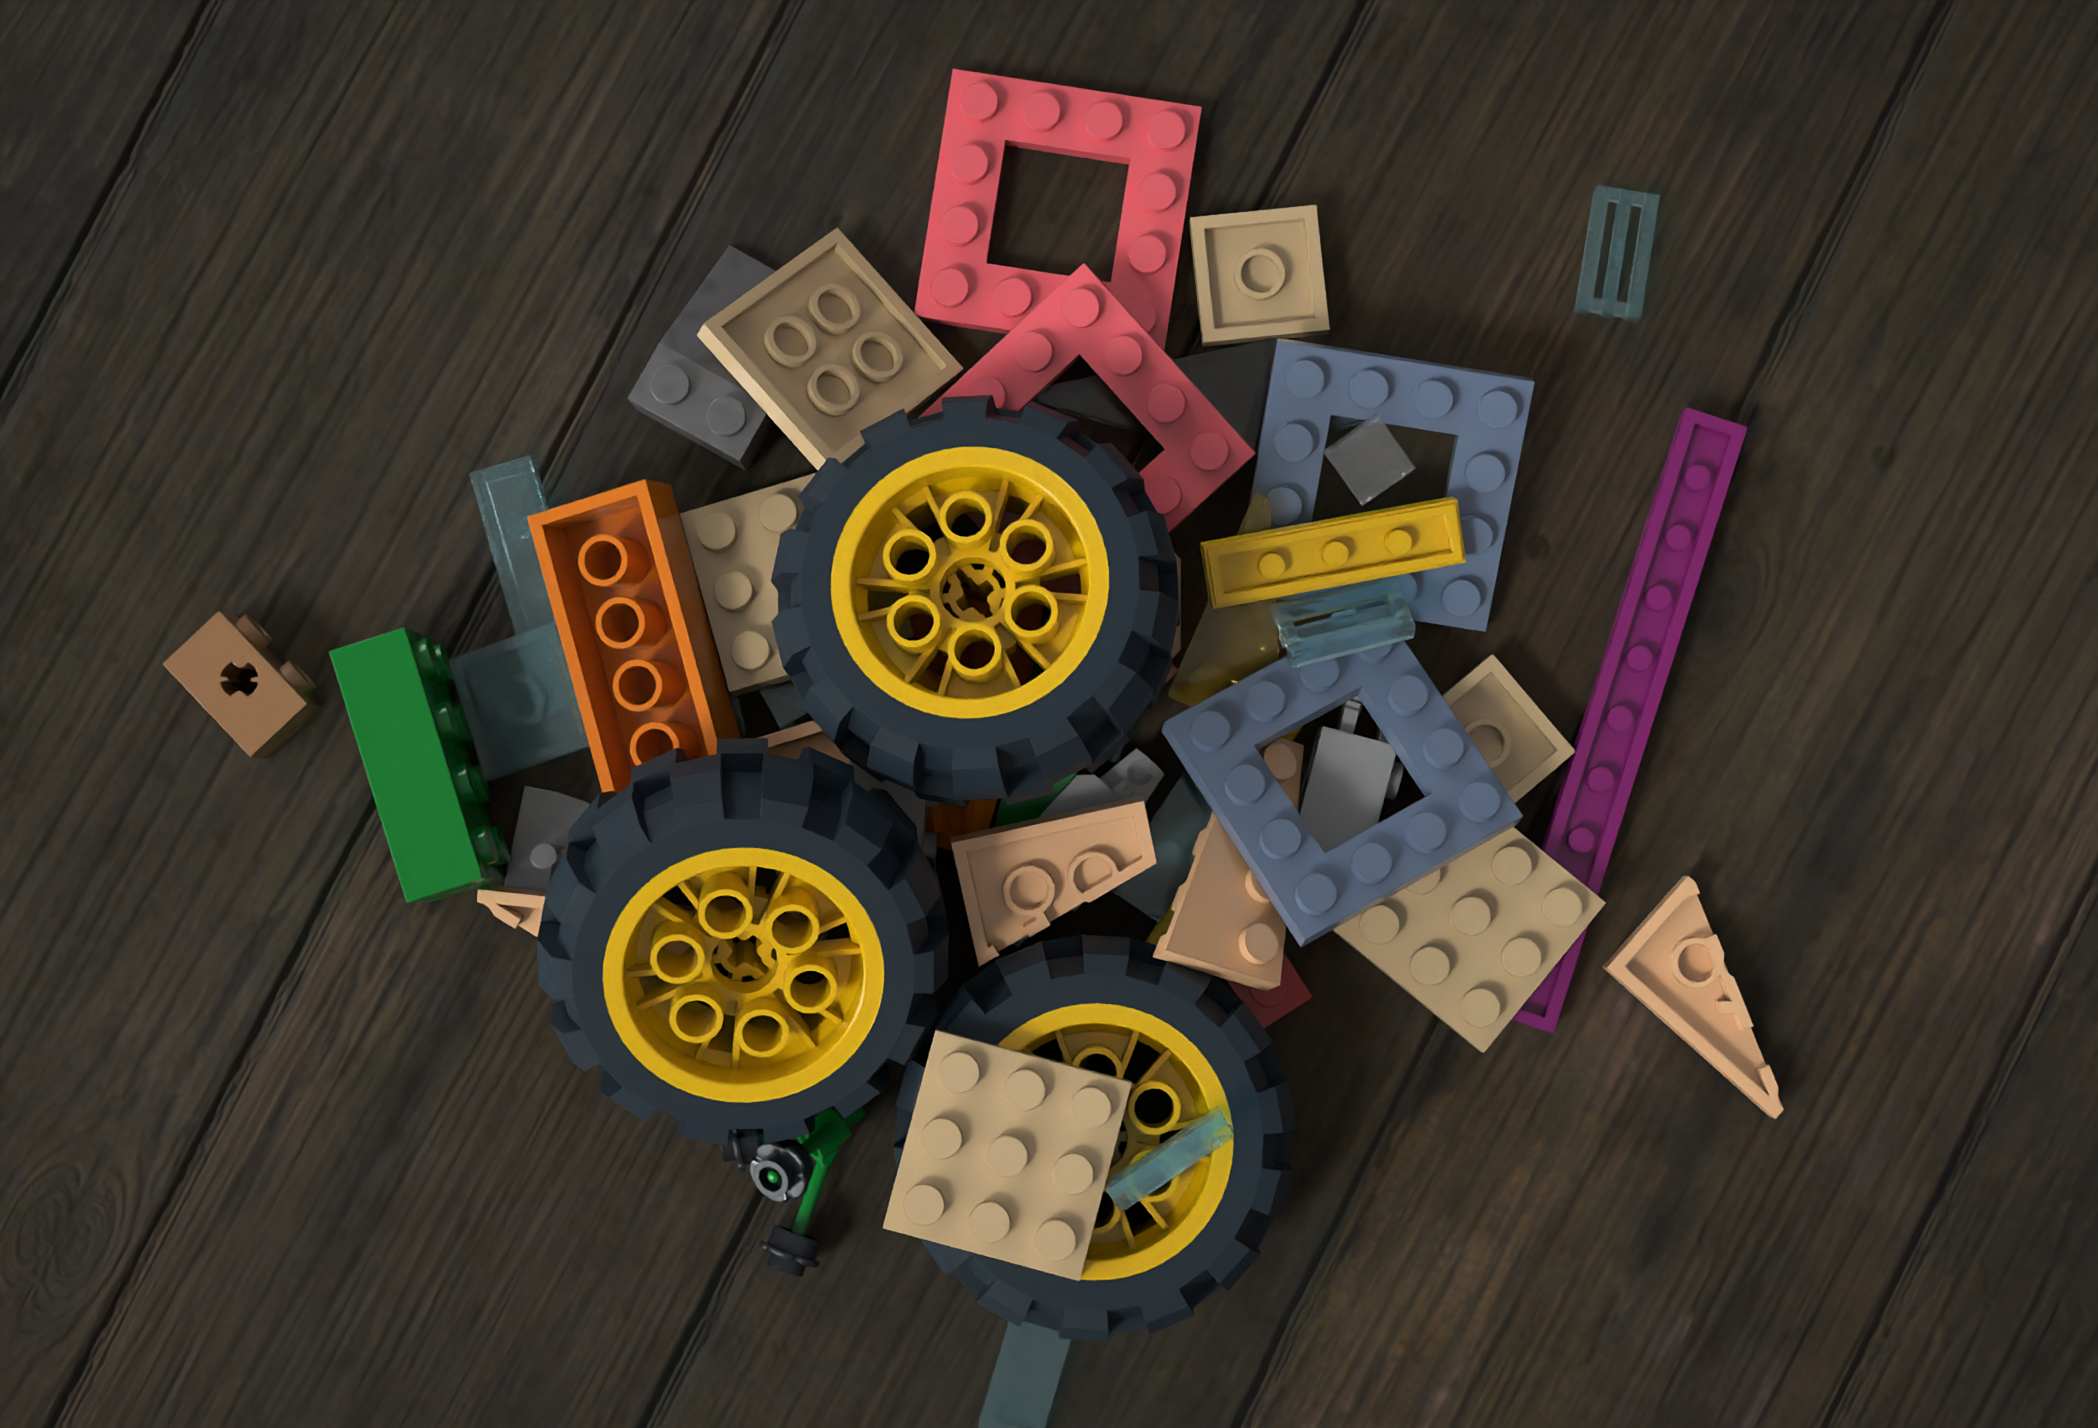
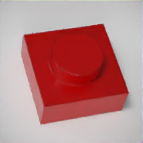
M1284 951L1280 985L1269 991H1263L1225 979L1232 992L1246 1003L1263 1029L1312 998L1311 993Z

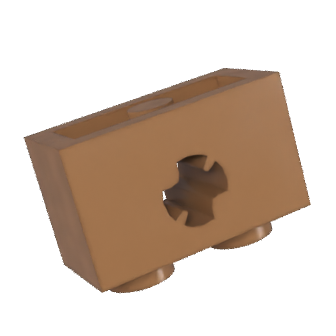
M218 611L174 652L163 665L250 757L268 759L322 708L318 701L310 694L316 688V685L293 661L288 660L282 665L266 648L273 642L272 638L252 617L244 614L239 619L235 615ZM244 669L258 672V677L251 678V681L258 683L253 693L239 691L238 686L245 685V681L238 680L239 675Z

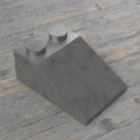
M729 245L659 342L627 399L641 413L743 470L748 471L775 422L698 338L697 334L703 323L776 271Z

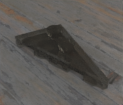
M1271 338L1172 359L1254 450L1266 405L1277 339ZM1099 375L1053 384L1039 395L1037 403L1055 411L1153 436Z

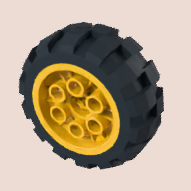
M993 395L943 397L942 412L908 421L903 408L861 430L860 433L865 444L842 463L836 458L828 457L798 497L805 508L796 528L786 530L780 535L771 582L778 591V615L771 622L783 669L790 676L803 701L802 706L814 722L833 741L842 755L882 783L888 780L914 791L918 799L967 807L970 800L1004 798L1008 806L1055 793L1053 784L1083 768H1086L1090 773L1094 772L1129 742L1127 732L1144 709L1154 708L1173 665L1171 657L1176 627L1180 625L1177 560L1164 514L1157 513L1145 491L1144 478L1112 443H1095L1080 432L1077 419L1033 401L1025 405L1023 412L996 408ZM1004 511L1022 515L1018 521L1011 523L1004 530L1003 534L998 533ZM976 512L985 517V524L975 535L963 537L951 531L952 524L961 514ZM937 522L944 537L937 539L933 543L931 538L921 530ZM1026 539L1038 540L1046 546L1044 555L1035 563L1022 565L1011 558L1014 547ZM920 549L930 555L928 564L916 574L907 575L896 570L898 559L908 550ZM971 564H984L985 566L983 570H974ZM1077 573L1080 574L1081 594L1049 592L1044 587H1041V582ZM1003 577L1006 588L1001 589L999 582ZM948 581L950 586L949 593L942 594L944 585ZM966 582L972 591H976L982 598L987 597L991 617L985 618L983 613L979 614L975 608H969L962 583ZM878 591L909 594L898 599L891 607L876 610ZM1032 604L1044 605L1051 611L1049 621L1038 630H1024L1015 624L1017 614ZM915 614L931 616L934 619V625L931 632L925 638L909 641L900 636L901 626L908 617ZM977 641L987 642L995 648L993 658L982 668L969 669L959 663L962 651L970 643ZM1017 644L1044 670L1043 673L1021 686L1006 652L1009 655L1017 650ZM940 651L943 656L948 657L938 692H935L916 682Z
M768 738L717 739V754L692 760L687 759L684 749L675 748L632 768L630 785L618 794L614 790L599 793L569 829L567 847L560 861L552 864L537 936L539 986L551 997L553 1003L550 1024L575 1065L583 1071H587L595 1066L602 1071L600 1092L646 1123L656 1110H660L678 1118V1134L681 1137L724 1145L728 1143L729 1129H763L765 1144L809 1135L815 1131V1114L834 1106L845 1119L891 1086L889 1074L891 1063L896 1061L905 1065L915 1058L938 1017L937 990L948 979L949 932L934 859L924 854L918 842L917 826L886 790L878 788L866 791L855 783L854 766L811 747L803 748L798 760L768 754ZM757 867L780 871L769 894H766V887L755 886ZM678 885L694 905L693 914L691 915L662 895ZM724 895L736 897L738 900L742 902V904H738L735 900L731 899L730 897H725ZM798 911L805 914L808 918L803 922L784 912ZM843 923L847 924L850 938L816 941L820 933ZM752 935L757 937L754 944L748 940ZM735 937L742 939L737 944L733 942ZM672 941H684L691 945L682 955H674L663 948L666 943ZM721 963L728 971V977L721 974L714 964ZM805 971H816L825 976L823 980L815 984H803L795 979L798 974ZM751 975L754 979H756L753 981L741 982L743 976ZM695 1000L704 1001L711 1005V1007L697 1003Z
M1084 933L1037 941L1034 945L1005 957H999L961 984V987L938 1011V1017L917 1056L907 1064L896 1102L898 1107L896 1143L893 1146L897 1172L936 1029L1035 1055L1032 1051L1057 1038L1066 1064L1078 1067L1081 1061L1091 1054L1106 1055L1115 1064L1116 1071L1114 1077L1125 1080L1128 1079L1123 1076L1137 1040L1160 1053L1135 1084H1131L1122 1118L1126 1127H1120L1103 1190L1113 1200L1112 1211L1105 1219L1094 1224L1080 1281L920 1238L945 1275L951 1272L977 1296V1304L1018 1327L1024 1321L1058 1331L1059 1339L1109 1341L1108 1334L1147 1328L1148 1333L1152 1334L1195 1316L1193 1308L1222 1287L1229 1291L1261 1255L1258 1247L1274 1218L1282 1217L1295 1171L1291 1166L1292 1133L1293 1130L1297 1129L1289 1080L1284 1077L1271 1045L1273 1041L1246 1003L1214 975L1154 958L1153 954L1157 946L1155 944L1127 936L1085 935ZM1152 1088L1167 1092L1172 1100V1107L1168 1117L1156 1124L1140 1120L1134 1111L1138 1096L1145 1090ZM1197 1127L1195 1152L1159 1145L1160 1134L1172 1130ZM1121 1142H1127L1121 1155L1118 1147ZM1148 1156L1161 1157L1170 1164L1171 1174L1169 1180L1163 1187L1156 1190L1141 1188L1133 1178L1136 1165L1141 1159ZM1130 1192L1137 1196L1152 1215L1145 1222L1132 1228L1129 1226L1120 1200L1121 1197L1127 1196Z

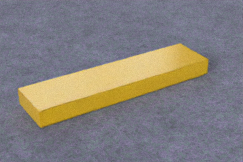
M1453 496L1200 542L1209 604L1212 609L1466 563L1458 500Z

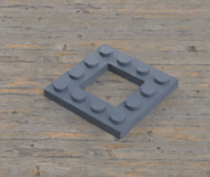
M1277 338L1243 534L1312 522L1330 416L1335 415L1455 435L1444 498L1453 496L1458 500L1466 563L1277 597L1276 599L1364 613L1381 606L1389 617L1486 632L1535 381L1528 377Z
M1381 606L1164 722L1162 733L1300 947L1307 945L1516 826L1523 817ZM1358 696L1425 797L1324 853L1258 750Z

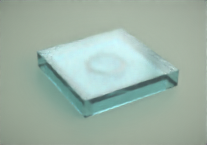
M555 621L448 660L485 781L497 780L590 747Z

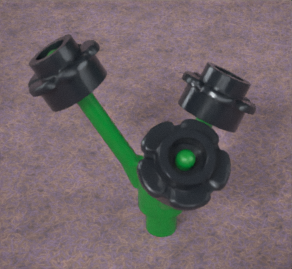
M863 1107L845 1119L836 1108H828L821 1111L815 1116V1131L809 1135L796 1137L800 1143L787 1139L765 1144L763 1129H729L727 1145L720 1144L724 1162L736 1160L740 1172H746V1165L750 1164L749 1169L753 1182L767 1198L775 1202L785 1203L791 1197L798 1199L805 1193L793 1228L790 1229L774 1224L768 1242H760V1247L770 1252L767 1265L799 1277H803L806 1266L812 1268L819 1266L820 1261L816 1258L822 1241L806 1235V1231L828 1171L839 1153L838 1147L851 1137L850 1128L866 1115ZM811 1156H812V1157L815 1159V1161H816V1165H815L814 1170H813V1162H812Z

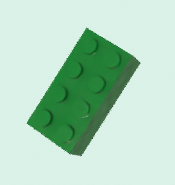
M403 627L329 651L406 903L437 901L480 887L483 884L487 885L505 879L506 875L502 864L510 862L508 846L499 826L490 827L483 804L491 801L490 788L481 766L476 765L472 767L465 742L472 740V731L462 705L457 704L453 706L446 682L453 680L454 676L450 659L443 644L434 645L432 637Z

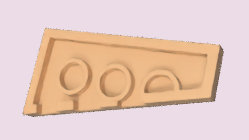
M1279 738L1259 749L1258 752L1295 809L1298 810L1304 745ZM1212 811L1207 827L1199 832L1192 854L1196 857L1186 883L1179 886L1171 906L1174 915L1167 934L1159 938L1153 957L1263 991H1269L1280 985L1286 924Z

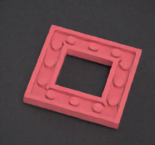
M953 69L914 314L921 321L1008 334L1069 277L987 263L1005 147L1011 146L1129 165L1111 282H1102L1164 350L1202 107Z
M1085 263L1073 272L918 417L942 412L943 397L993 395L996 408L1022 412L1025 405L1034 401L1082 357L1165 449L1139 474L1144 478L1145 491L1157 513L1164 514L1169 534L1257 454ZM1004 511L998 533L1003 534L1004 530L1011 523L1018 521L1022 515ZM967 512L966 514L981 530L985 524V517L976 512ZM1026 539L1014 547L1011 558L1022 565L1035 563L1044 555L1046 546L1038 540ZM1077 573L1041 582V587H1044L1049 592L1081 594L1080 574Z

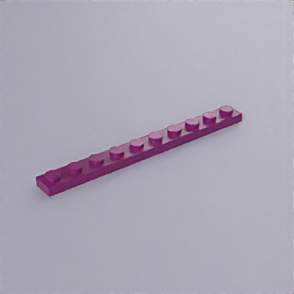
M1688 407L1681 411L1573 747L1576 752L1570 757L1541 847L1542 851L1597 896L1747 430L1746 426ZM1587 927L1511 1020L1554 1034Z

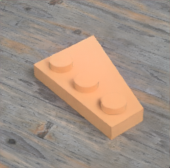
M1142 795L951 837L952 850L979 967L999 956V951L1026 935H1029V937L1050 926V921L1085 901L1090 903L1157 863Z

